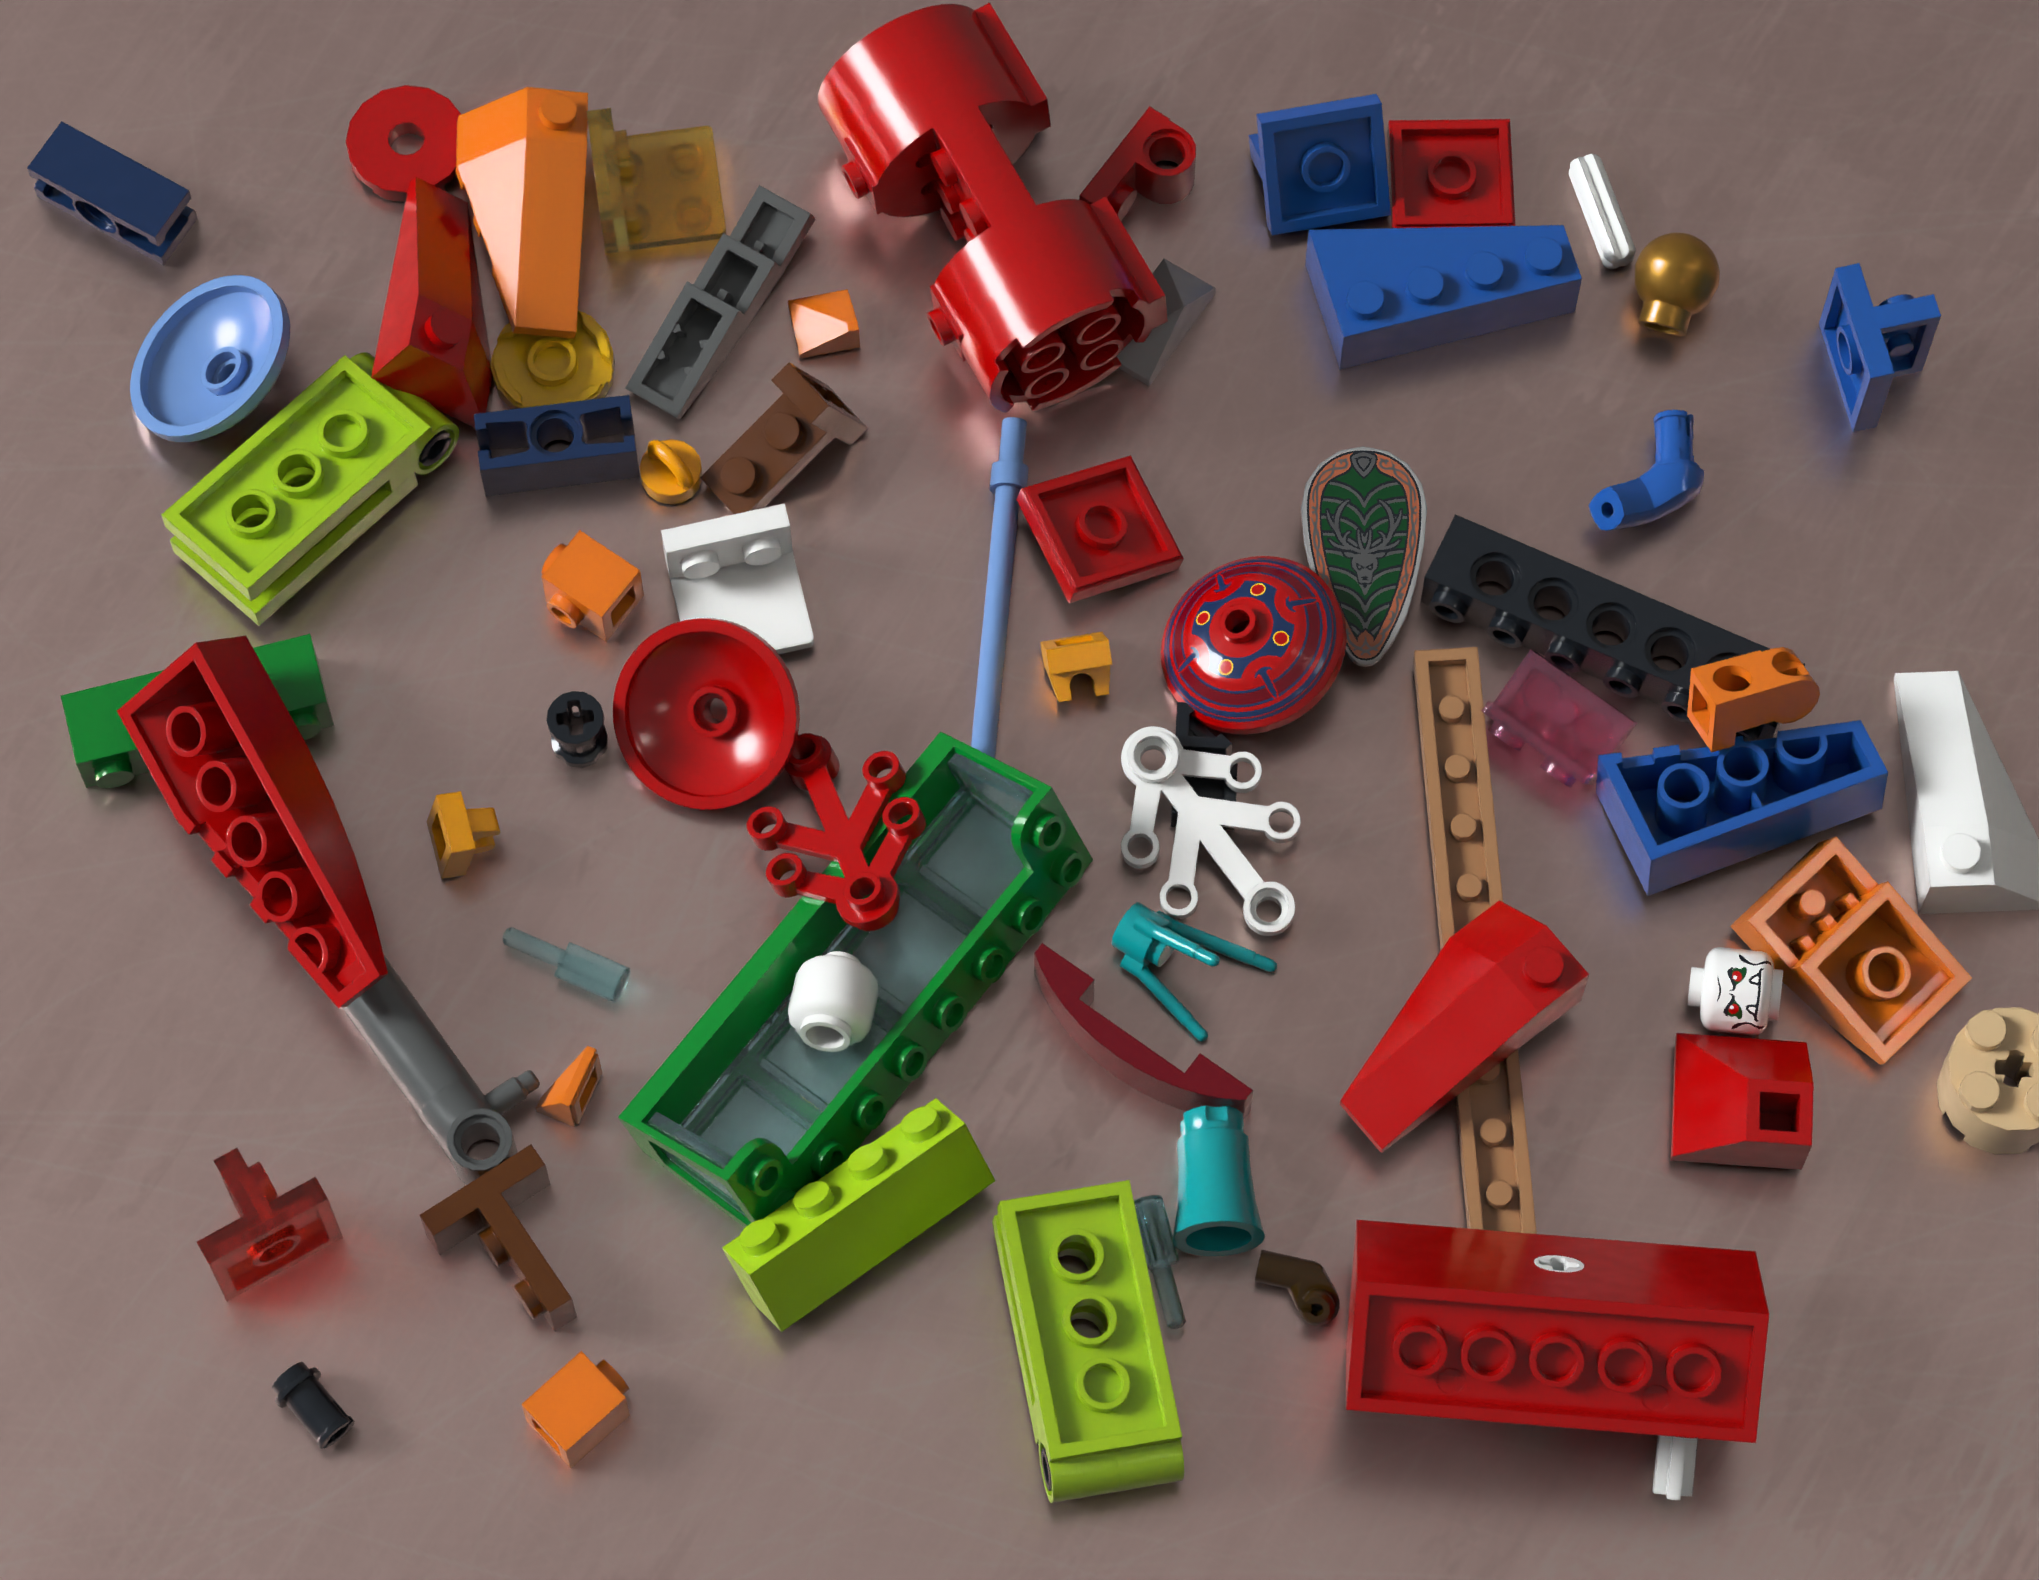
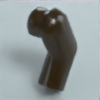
M1261 1250L1255 1282L1287 1288L1300 1315L1311 1325L1321 1326L1327 1324L1337 1316L1340 1309L1339 1295L1321 1264L1312 1260Z

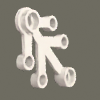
M1144 727L1130 735L1121 753L1123 771L1126 777L1136 785L1130 830L1124 835L1121 842V853L1125 862L1137 869L1147 868L1156 862L1160 846L1159 840L1153 831L1161 791L1178 812L1169 879L1160 891V906L1163 912L1174 919H1184L1192 915L1196 910L1198 892L1194 886L1199 844L1201 842L1245 900L1243 915L1247 925L1254 932L1263 936H1275L1284 932L1291 925L1295 913V902L1291 892L1280 883L1273 881L1264 882L1223 827L1264 832L1266 837L1273 842L1287 843L1293 840L1300 830L1301 818L1298 810L1287 802H1276L1270 806L1199 797L1183 777L1225 780V783L1231 790L1238 793H1247L1254 790L1261 781L1262 766L1259 759L1246 751L1236 752L1228 756L1185 750L1177 736L1162 727ZM1155 749L1162 752L1166 760L1160 769L1149 770L1141 763L1142 755L1148 750ZM1238 762L1251 764L1255 770L1254 777L1248 782L1241 783L1236 781L1230 774L1233 765ZM1277 812H1285L1292 817L1294 821L1293 827L1285 833L1275 832L1269 825L1270 817ZM1143 837L1151 842L1153 849L1149 856L1138 859L1129 853L1128 845L1133 839ZM1174 888H1183L1190 893L1192 899L1187 907L1175 909L1166 900L1168 893ZM1266 900L1276 902L1281 908L1280 917L1272 922L1261 920L1256 912L1261 902Z

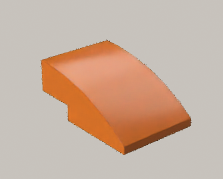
M1837 836L1818 842L1730 926L1751 950L1765 952L1772 958L1774 969L1783 970L1782 982L1832 1028L1880 1065L1885 1064L1972 979L1969 973L1888 881L1878 884Z

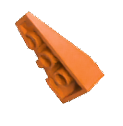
M525 87L458 116L456 175L461 189L466 190L474 212L473 223L478 236L484 239L493 264L491 273L513 333L575 339L587 157L588 93Z

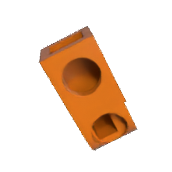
M1780 647L1765 651L1759 650L1691 668L1687 717L1710 751L1715 752L1735 746L1737 732L1773 721L1786 724L1802 719L1817 704L1820 690L1792 649Z

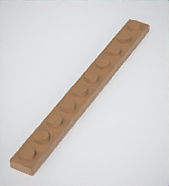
M1478 647L1415 650L1413 657L1441 950L1448 939L1497 901L1503 902ZM1516 1050L1455 1097L1467 1228L1537 1234L1519 1052Z

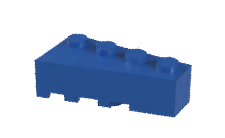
M1861 720L1778 731L1776 738L1744 741L1743 736L1735 737V746L1711 752L1708 747L1680 750L1679 745L1653 748L1652 754L1622 758L1621 752L1598 755L1596 794L1647 896L1882 809L1888 771Z

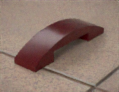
M1043 943L1034 952V975L1053 1014L1074 1041L1108 1072L1135 1090L1180 1110L1188 1111L1205 1105L1212 1107L1230 1106L1242 1112L1243 1120L1249 1114L1253 1090L1201 1053L1184 1073L1090 1007L1094 1001L1095 979Z

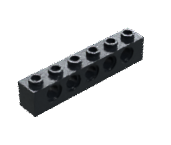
M1456 514L1424 577L1420 602L1428 605L1430 610L1438 617L1453 623L1468 622L1486 630L1493 640L1502 645L1512 648L1524 646L1544 655L1551 665L1560 670L1570 673L1582 671L1603 680L1604 685L1612 692L1628 698L1640 696L1661 705L1666 714L1686 723H1691L1687 717L1691 668L1759 650L1765 651L1770 649ZM1486 581H1494L1502 584L1507 589V592L1502 595H1489L1483 592L1478 585ZM1542 606H1553L1560 609L1565 617L1560 620H1548L1541 617L1536 609ZM1599 631H1612L1618 634L1624 642L1618 645H1606L1597 640L1594 634ZM1661 655L1670 656L1676 659L1682 667L1673 671L1664 670L1658 667L1652 659ZM1773 721L1737 732L1736 737L1743 736L1744 741L1774 738L1781 723Z

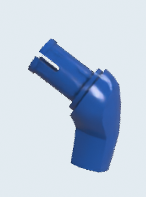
M1667 410L1655 415L1653 418L1656 438L1655 464L1637 479L1601 490L1593 497L1589 504L1594 522L1601 530L1626 529L1648 524L1680 509L1698 496L1704 483V470L1694 462V417L1692 414L1687 415V411Z

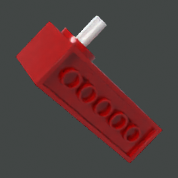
M1357 1220L1346 1340V1410L1658 1435L1653 1493L1665 1494L1667 1499L1680 1500L1681 1496L1692 1497L1698 1439L1756 1443L1769 1323V1310L1756 1251Z

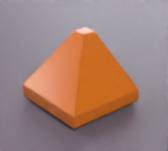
M848 289L788 300L800 359L860 347L858 322Z
M587 1046L539 1099L535 1108L536 1112L573 1127L579 1124L602 1075L597 1049Z

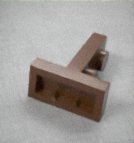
M789 362L771 380L783 394L700 477L733 514L765 508L835 437L851 446L868 429L828 385Z
M532 1144L420 1214V1218L427 1237L439 1255L485 1227L483 1231L477 1234L478 1238L497 1267L508 1261L520 1279V1282L515 1284L513 1289L525 1310L533 1320L543 1314L553 1330L556 1331L577 1318L573 1300L512 1210L551 1185L545 1163Z

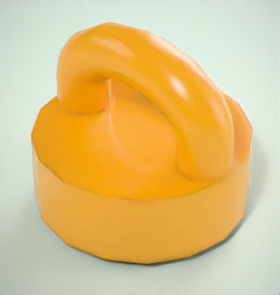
M674 439L652 440L648 443L647 451L643 454L639 466L642 486L648 496L659 503L669 505L683 503L692 498L700 489L702 482L700 477L703 475L700 457L695 449L684 441Z

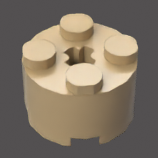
M2022 1007L1982 1010L1969 1019L1967 1025L1956 1035L1944 1060L1937 1081L1938 1103L1942 1114L1944 1115L1946 1112L1952 1125L1965 1135L1963 1140L1970 1146L1992 1154H2021L2028 1151L2030 1146L2039 1143V1013ZM2005 1076L2012 1078L2018 1084L2017 1087L2005 1085L2003 1083Z

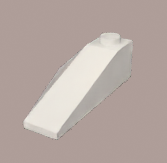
M1959 671L1895 673L1894 686L1918 914L2039 910V839Z

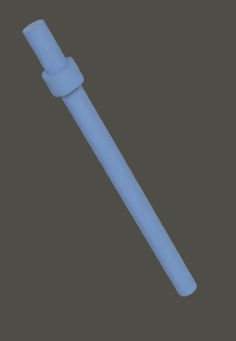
M1007 417L1002 420L999 460L992 464L990 491L995 494L971 747L995 758L1019 513V504L1016 499L1021 488L1027 487L1029 467L1023 463L1027 422L1018 417ZM978 767L979 770H980V772H981V774H988V773H990V772H988V771H986V770H984V769Z

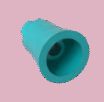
M1205 1105L1192 1108L1183 1114L1184 1119L1180 1121L1181 1137L1177 1141L1178 1197L1172 1240L1173 1245L1180 1251L1198 1256H1228L1252 1250L1264 1241L1265 1234L1255 1199L1250 1166L1249 1138L1244 1133L1243 1114L1238 1109L1230 1106L1212 1107Z

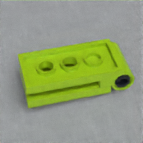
M368 352L359 353L350 359L346 355L341 357L161 514L165 527L175 535L170 539L174 553L258 626L417 487L418 483L415 472L419 475H425L434 471L449 457L459 438L458 426L433 405L416 395L395 390L371 378L375 357Z
M1130 1180L999 1201L997 1207L998 1215H994L992 1224L1036 1445L1039 1444L1043 1482L1050 1503L1183 1481L1182 1432ZM1065 1255L1078 1257L1085 1263L1088 1271L1080 1274L1071 1273L1063 1268L1058 1258ZM1075 1319L1090 1320L1099 1328L1101 1336L1095 1338L1081 1336L1074 1330L1071 1321Z

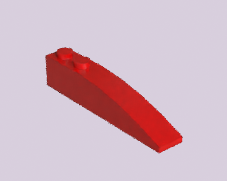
M247 636L196 642L118 709L117 713L178 823L189 835L198 833L215 853L211 861L226 878L236 877L254 898L250 903L252 909L265 924L274 922L289 939V952L338 1009L347 1007L385 977L388 971L371 904L356 857L334 801L306 742Z

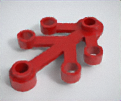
M812 733L800 734L797 737L796 745L785 769L799 789L809 791L825 831L788 823L781 811L771 806L762 807L751 814L747 821V831L756 846L761 850L772 851L781 848L838 862L845 877L841 878L807 871L802 860L796 854L783 853L774 857L766 868V877L777 895L785 898L801 895L836 904L840 916L847 924L864 931L879 930L891 923L897 915L900 889L893 877L912 840L920 836L924 831L926 818L918 803L912 798L900 797L888 803L892 793L898 791L906 779L905 770L898 757L889 751L876 752L865 761L862 772L868 784L852 815L848 818L833 783L840 767L838 757L824 737ZM892 769L886 776L876 778L883 770ZM882 815L883 822L889 832L872 862L868 865L863 850ZM912 815L907 822L896 824L903 816ZM776 824L771 831L761 833L768 825ZM795 871L790 878L780 880L785 873Z

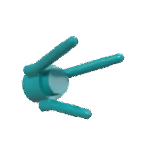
M1136 902L1125 913L1111 941L1113 947L1125 954L1120 967L1136 976L1170 1013L1201 1042L1207 1040L1208 1032L1148 968L1150 963L1161 967L1169 959L1174 949L1211 967L1217 966L1220 962L1219 957L1202 948L1205 947L1268 972H1274L1277 969L1276 961L1178 922L1160 910L1154 912L1140 902Z

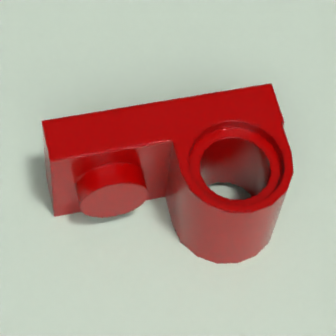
M1149 106L1081 192L1079 200L1092 204L1107 197L1120 220L1131 209L1137 192L1158 204H1174L1182 201L1190 194L1195 180L1196 144L1192 136L1186 130L1170 121V118ZM1162 160H1170L1179 166L1173 169H1162L1157 167L1155 163Z

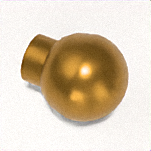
M1669 233L1655 238L1641 251L1635 264L1634 283L1639 298L1644 302L1638 321L1640 325L1669 335H1686L1691 315L1700 312L1710 303L1719 286L1720 270L1718 261L1713 251L1705 242L1690 234Z

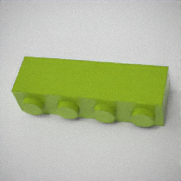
M935 1098L925 1106L909 1112L901 1123L871 1144H866L856 1149L849 1156L848 1160L824 1177L803 1186L795 1194L794 1198L764 1219L754 1221L746 1226L738 1237L723 1246L722 1249L753 1304L783 1332L996 1180L966 1124Z

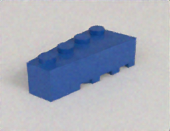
M1564 225L1322 229L1308 231L1305 265L1339 370L1573 313L1576 310L1582 277Z

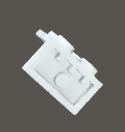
M785 503L661 530L665 561L680 621L695 618H716L737 623L761 636L778 654L806 649L814 645V636L793 555L791 528Z

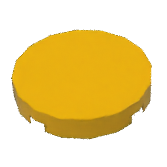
M578 310L575 339L513 333L510 323L506 324L497 338V345L492 354L490 368L500 399L510 409L605 398L613 384L615 359L607 332L592 316Z

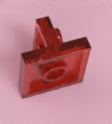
M238 1148L213 1160L228 1195L241 1218L197 1241V1244L227 1302L343 1238L330 1202L316 1177L277 1197L278 1194L261 1163L258 1161L248 1167Z

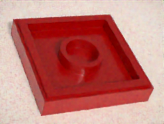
M1510 119L1389 120L1387 133L1391 228L1516 226Z
M1131 455L1021 488L1016 500L1069 604L1178 570L1184 560Z

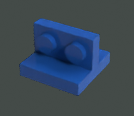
M1377 94L1256 114L1258 133L1249 135L1250 155L1263 181L1266 222L1271 235L1391 215L1382 103Z
M1860 263L1835 268L1819 321V327L1853 432L1877 427L1893 377L1923 370L1941 318L1934 294L1918 298L1908 294L1897 295L1886 299L1879 306L1873 307Z

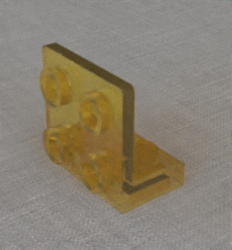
M611 108L586 111L605 253L720 239L723 233L726 234L713 131L710 126L627 136L626 130L614 131Z

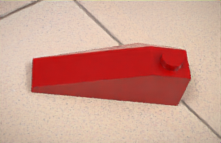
M415 176L409 182L371 378L395 390L416 395L429 402L437 410L475 428L474 414L486 413L493 375L490 368L491 357L468 202Z
M1500 900L1448 939L1340 1100L1341 1107L1382 1154L1582 1001L1589 973L1547 925Z

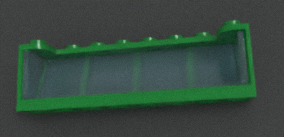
M940 731L906 772L903 786L895 793H892L888 801L890 803L892 800L900 797L912 798L918 803L926 818L924 831L920 836L912 840L893 877L900 889L899 909L891 923L879 930L864 931L847 924L840 916L836 904L802 896L619 1115V1120L641 1150L744 1228L754 1221L764 1219L794 1198L795 1194L803 1186L818 1181L848 1160L849 1156L861 1145L870 1132L883 1122L892 1105L910 1083L923 1073L928 1061L951 1033L963 1024L968 1012L991 984L1000 979L1009 962L1027 940L1040 930L1049 913L1067 891L1080 881L1085 869L1093 861L1051 786ZM882 815L863 850L868 865L872 862L889 832L883 822ZM912 815L903 816L896 824L907 822ZM834 861L822 873L845 878L839 863ZM841 951L855 956L864 966L870 969L878 980L879 994L871 1029L862 1041L838 1052L820 1051L804 1043L800 1035L790 1024L788 1015L789 1002L796 974L804 962L816 956Z

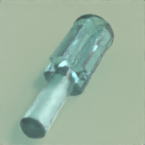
M514 927L507 928L503 934L502 941L504 945L557 967L554 977L613 1003L620 999L626 989L631 973L630 967L572 942H569L566 950Z
M1160 1195L1144 1196L1135 1199L1134 1204L1147 1267L1153 1273L1166 1325L1170 1329H1178L1186 1323L1171 1265L1179 1262V1256L1176 1247L1173 1245V1235L1163 1197Z

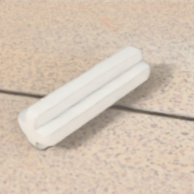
M1589 154L1574 159L1570 163L1569 177L1603 265L1608 269H1615L1630 264L1634 261L1636 248L1601 158L1596 154Z

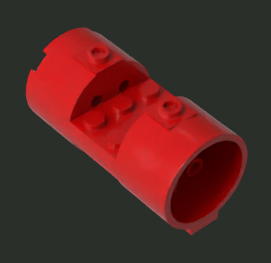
M990 3L976 10L960 4H941L902 15L865 36L852 46L830 69L821 84L818 94V105L847 155L848 163L842 165L841 169L855 197L859 199L866 195L877 215L883 212L894 217H914L940 210L952 237L956 241L965 237L968 242L945 265L935 283L929 286L934 310L927 313V318L941 345L944 347L952 343L962 361L968 362L988 399L996 409L1007 413L1014 406V403L1026 401L1031 410L1036 411L1080 394L1122 366L1117 355L1132 339L1136 343H1143L1148 338L1152 329L1168 322L1166 296L1107 197L1092 204L1077 199H1061L1036 205L1013 165L1030 146L1035 134L1051 127L1048 99Z

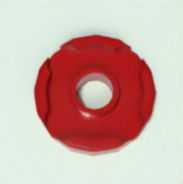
M403 85L380 91L362 103L349 123L346 146L353 173L360 182L362 180L365 185L372 188L373 193L386 200L406 202L409 182L415 176L445 190V184L450 182L456 175L457 121L461 113L449 98L430 88ZM406 134H414L424 140L420 150L408 155L395 152L391 146L398 137Z

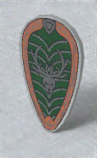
M1365 446L1338 451L1317 466L1305 485L1301 517L1304 546L1309 568L1329 586L1344 614L1347 633L1345 654L1356 665L1368 667L1380 661L1394 643L1406 619L1417 581L1425 542L1427 504L1422 483L1406 462L1388 451Z

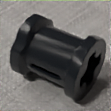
M579 691L564 693L552 702L547 712L546 721L551 734V745L556 757L562 759L570 767L583 768L596 763L598 758L605 753L608 745V735L604 725V713L601 704L593 696ZM577 706L579 712L573 713L572 707ZM584 724L582 734L571 735L573 725ZM576 747H582L583 752L578 753Z

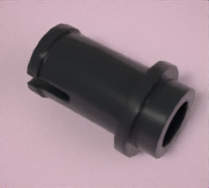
M299 1362L282 1373L273 1383L272 1388L278 1394L275 1402L281 1408L288 1406L317 1441L316 1444L320 1449H325L340 1440L352 1428L355 1421L345 1413L319 1382L321 1372L316 1367L309 1369L304 1362Z

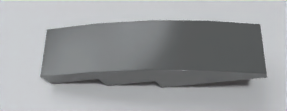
M759 185L731 235L722 234L695 283L686 282L625 388L680 420L715 375L762 307L816 220L815 217Z

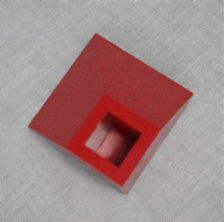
M1676 1033L1671 1160L1802 1170L1812 1147L1814 1082L1807 1042Z

